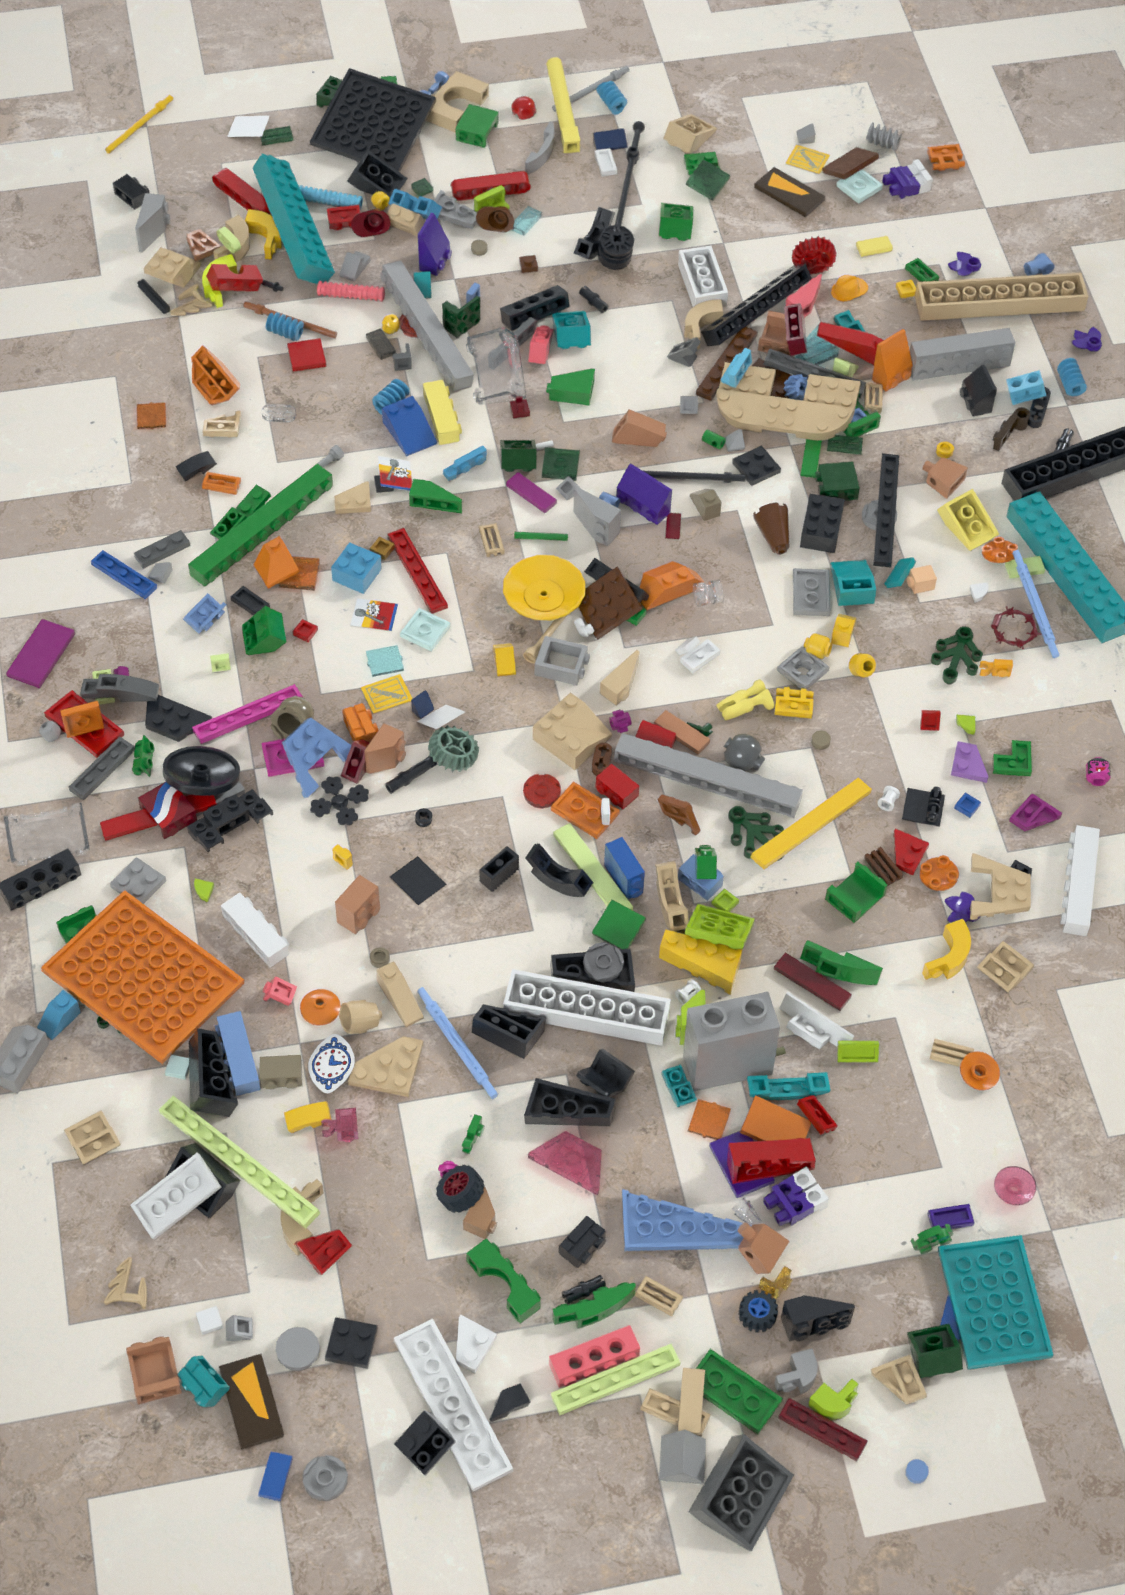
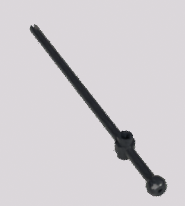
M636 121L633 124L634 137L632 146L628 148L626 155L628 165L615 225H622L634 164L639 160L638 144L640 134L645 130V125L641 121Z

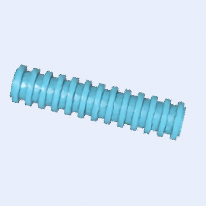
M299 186L305 201H313L314 203L317 201L319 204L322 202V204L327 203V205L332 204V206L337 205V207L359 205L360 209L362 208V196L357 197V195L352 196V194L347 195V193L342 194V192L338 194L337 191L333 193L331 190L328 192L326 189L323 191V189L318 190V188L313 189V187Z

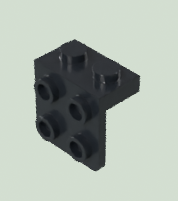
M600 1049L591 1066L578 1071L576 1076L582 1084L597 1090V1094L612 1097L625 1091L635 1070L606 1050Z

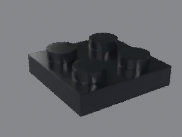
M762 445L732 460V464L741 474L745 475V479L751 486L781 473V467Z
M335 1317L325 1361L368 1369L378 1325Z

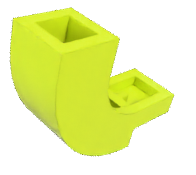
M232 254L214 260L203 272L205 299L210 298V301L215 303L216 308L223 307L222 294L220 291L212 290L206 275L211 264H227L231 272L238 274L237 264Z

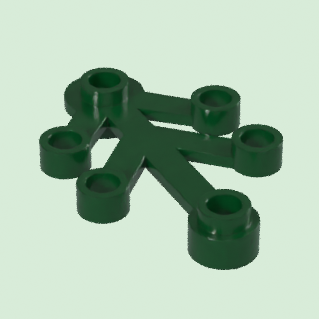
M967 626L960 627L954 636L939 639L936 642V649L940 653L932 654L931 663L933 665H940L943 659L953 656L949 668L943 671L942 679L946 684L956 682L958 677L956 669L960 658L967 667L966 672L968 675L974 676L977 674L978 666L973 661H981L983 652L972 641L974 635ZM957 643L956 647L946 650L948 645ZM965 644L972 652L971 659L964 650Z
M735 806L728 813V819L733 823V834L730 840L732 845L739 846L742 843L741 825L747 830L746 847L743 854L748 859H751V853L746 851H752V853L756 851L754 837L764 845L770 840L762 833H770L775 837L779 834L775 830L784 831L781 825H768L771 816L767 812L748 813L743 807ZM750 821H759L761 825L752 824Z

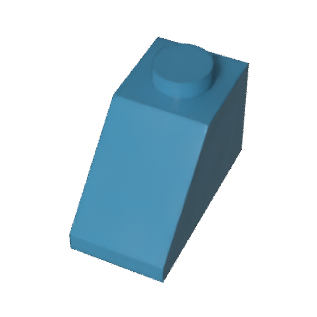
M62 990L48 1004L37 1029L46 1032V1036L53 1040L81 1014L78 1001Z

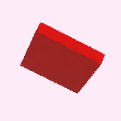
M321 338L287 343L293 372L326 367Z

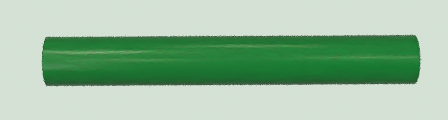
M515 531L514 539L568 541V534Z

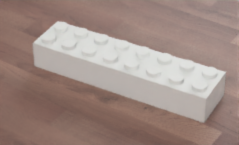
M512 969L503 1008L508 1009V1012L521 1014V1012L527 1013V1016L546 1017L545 1024L662 1046L671 999Z

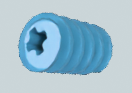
M613 81L601 83L597 87V93L612 114H620L627 105V99Z
M276 312L275 315L273 313L269 314L265 327L269 332L272 331L279 336L290 338L292 341H298L303 333L304 322L300 321L298 323L297 319L292 321L290 316L286 319L285 314H282L280 317V313Z
M1067 358L1060 362L1057 366V372L1066 394L1069 396L1083 394L1087 390V385L1075 358Z
M393 379L391 383L373 397L372 402L376 411L382 415L383 407L405 399L410 393L408 386L399 379Z

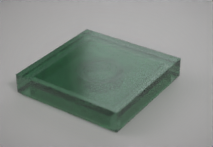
M703 159L687 180L686 185L713 201L728 182L731 175Z
M545 447L542 478L565 480L569 476L574 481H577L580 450Z

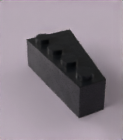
M197 1028L189 1040L190 1110L230 1117L238 1105L237 1097L234 1098V1087L232 1082L229 1081L227 1075L228 1067L227 1064H224L222 1047L218 1034L215 1031Z
M536 1078L524 1114L525 1124L611 1126L616 1109V1099Z

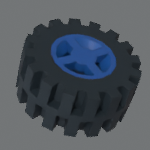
M754 1290V1293L750 1291L747 1293V1296L744 1295L739 1306L740 1322H743L742 1325L744 1327L748 1326L749 1331L755 1329L756 1333H759V1330L765 1332L767 1328L771 1329L773 1324H775L778 1315V1304H776L775 1298H771L772 1295L770 1293L766 1295L763 1290H761V1293H758V1290Z

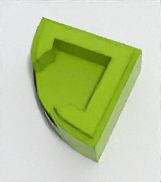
M956 715L957 725L963 728L966 733L975 735V716Z
M195 878L194 888L201 900L209 901L214 889V883Z

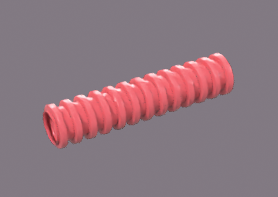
M319 281L317 294L318 296L323 295L325 297L326 295L328 297L339 296V298L343 296L344 298L349 297V299L354 297V299L359 298L362 300L364 298L365 300L370 299V301L375 299V301L380 300V302H383L385 288H379V286L374 288V286L369 287L368 285L364 287L363 285L358 286V284L353 286V284L348 285V283L343 285V283L338 284L337 282L333 284L326 281L322 283V281Z

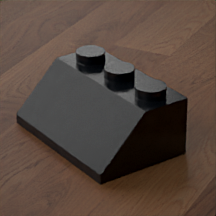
M193 1143L180 1148L166 1176L194 1154L199 1153L222 1187L196 1207L209 1219L233 1196L241 1180L199 1145Z

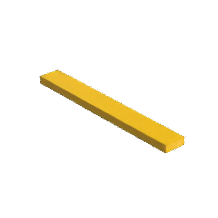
M858 777L751 853L750 858L765 870L868 796L872 789Z

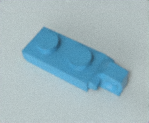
M480 446L454 460L453 465L443 469V475L450 481L455 479L457 475L468 472L472 467L483 464L486 461L487 449L484 446Z

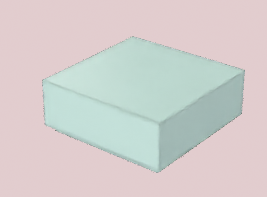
M171 1055L165 1075L186 1079L189 1070V1058Z

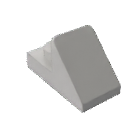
M355 251L354 254L347 252L340 271V277L354 282L369 264L370 256Z

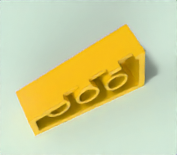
M665 929L660 944L659 958L679 969L684 968L691 972V975L697 978L701 977L709 981L708 984L714 987L718 986L724 989V992L731 995L741 963L742 950L732 949L723 944H713L704 939H694L689 935Z

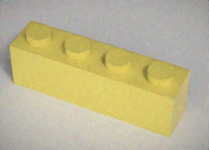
M443 380L423 383V396L439 445L459 442V434H462L460 423L457 424L458 417L457 412L453 411V400L448 397L450 396L448 386H445Z

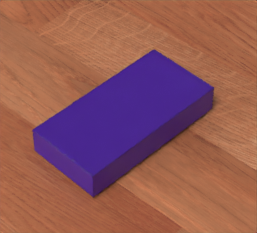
M969 1204L931 1209L927 1212L931 1227L940 1225L941 1229L946 1228L945 1224H949L951 1229L974 1226L975 1223Z

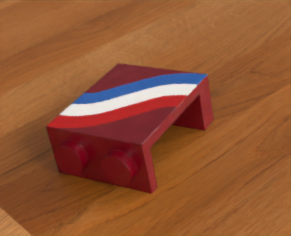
M167 782L138 797L140 809L147 810L161 828L164 839L174 836L178 831L197 821L196 811L181 791L171 787Z

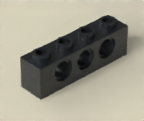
M559 285L506 305L500 308L502 323L513 331L518 329L530 317L537 321L569 308L568 292Z
M67 848L1 881L0 894L11 911L21 908L24 904L38 899L52 890L58 889L61 885L76 880L81 876L79 864Z

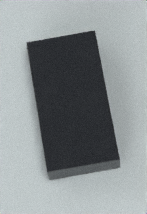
M244 586L230 596L231 601L252 615H255L264 606L270 608L268 602Z

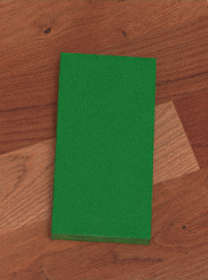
M712 1349L707 1352L695 1368L705 1370L703 1398L757 1435H759L783 1401L781 1396Z

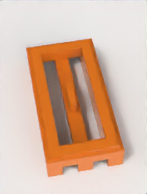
M206 472L202 489L236 495L239 484H241V478Z

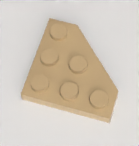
M403 1036L355 1062L348 1084L409 1097L423 1047V1040Z

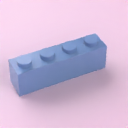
M241 1011L218 1016V1025H214L218 1037L221 1036L222 1038L220 1044L223 1054H226L227 1058L223 1061L224 1064H227L228 1071L231 1073V1077L228 1078L233 1084L236 1096L261 1090Z

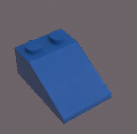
M413 396L382 408V421L406 456L437 444L429 423Z

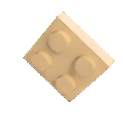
M160 247L143 269L145 274L184 288L201 265L200 261H195L192 258Z

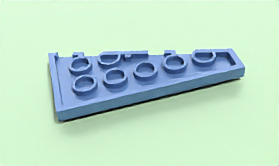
M622 1189L624 1251L739 1249V1245L744 1238L738 1233V1228L743 1224L742 1222L728 1218L724 1220L714 1217L710 1213H699L692 1208L663 1200L649 1199L648 1196L642 1194L640 1196Z

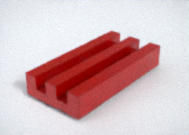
M814 1095L799 1099L797 1102L798 1107L820 1135H823L825 1132L835 1131L838 1127Z

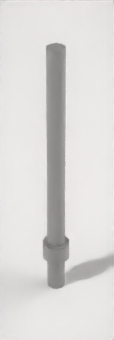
M625 66L610 72V75L570 96V102L572 103L596 90L603 82L618 80L623 74L629 72V67ZM553 105L552 109L556 112L555 105Z

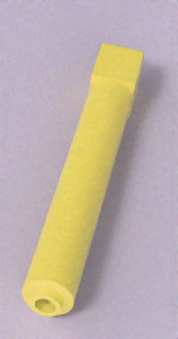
M553 57L547 61L546 66L560 126L564 153L580 152V137L578 128L575 125L562 61L557 57Z

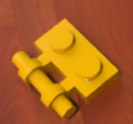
M790 687L776 688V695L779 696H776L775 715L812 719L814 691H807V689L803 688L801 690L790 689Z

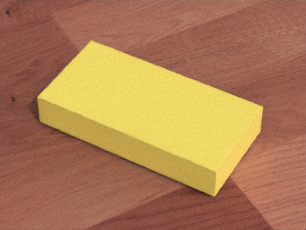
M888 236L856 242V247L861 257L890 252L893 249Z

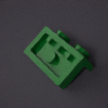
M92 905L83 907L78 912L64 916L56 922L59 934L65 944L96 917Z

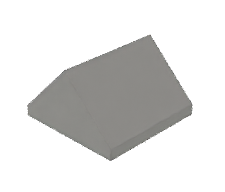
M687 1430L661 1436L659 1481L704 1484L706 1439Z

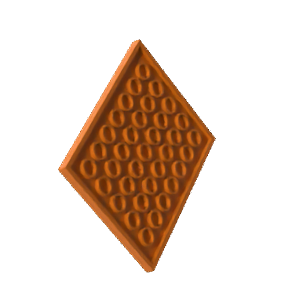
M125 890L41 967V971L161 1064L244 984L242 977Z

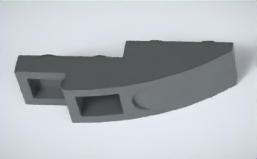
M99 674L98 679H83L80 695L82 698H119L120 702L157 701L159 684L132 676Z

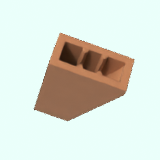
M628 409L613 429L612 442L657 447L666 438V424Z

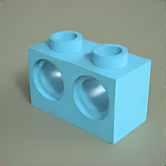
M1040 370L1006 379L1012 405L1046 396Z

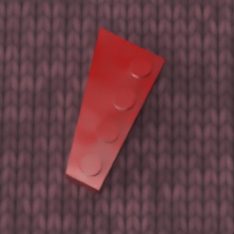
M810 1138L729 1143L727 1164L732 1184L793 1174L805 1167L809 1171L815 1169L816 1159Z

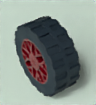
M456 1166L439 1180V1184L436 1187V1196L448 1211L461 1213L473 1207L480 1200L485 1188L484 1181L471 1166Z

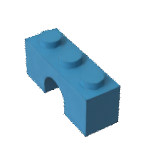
M394 189L388 203L389 205L395 204L421 214L423 219H427L430 213H434L438 219L442 209L432 199L421 196L418 199L398 189Z

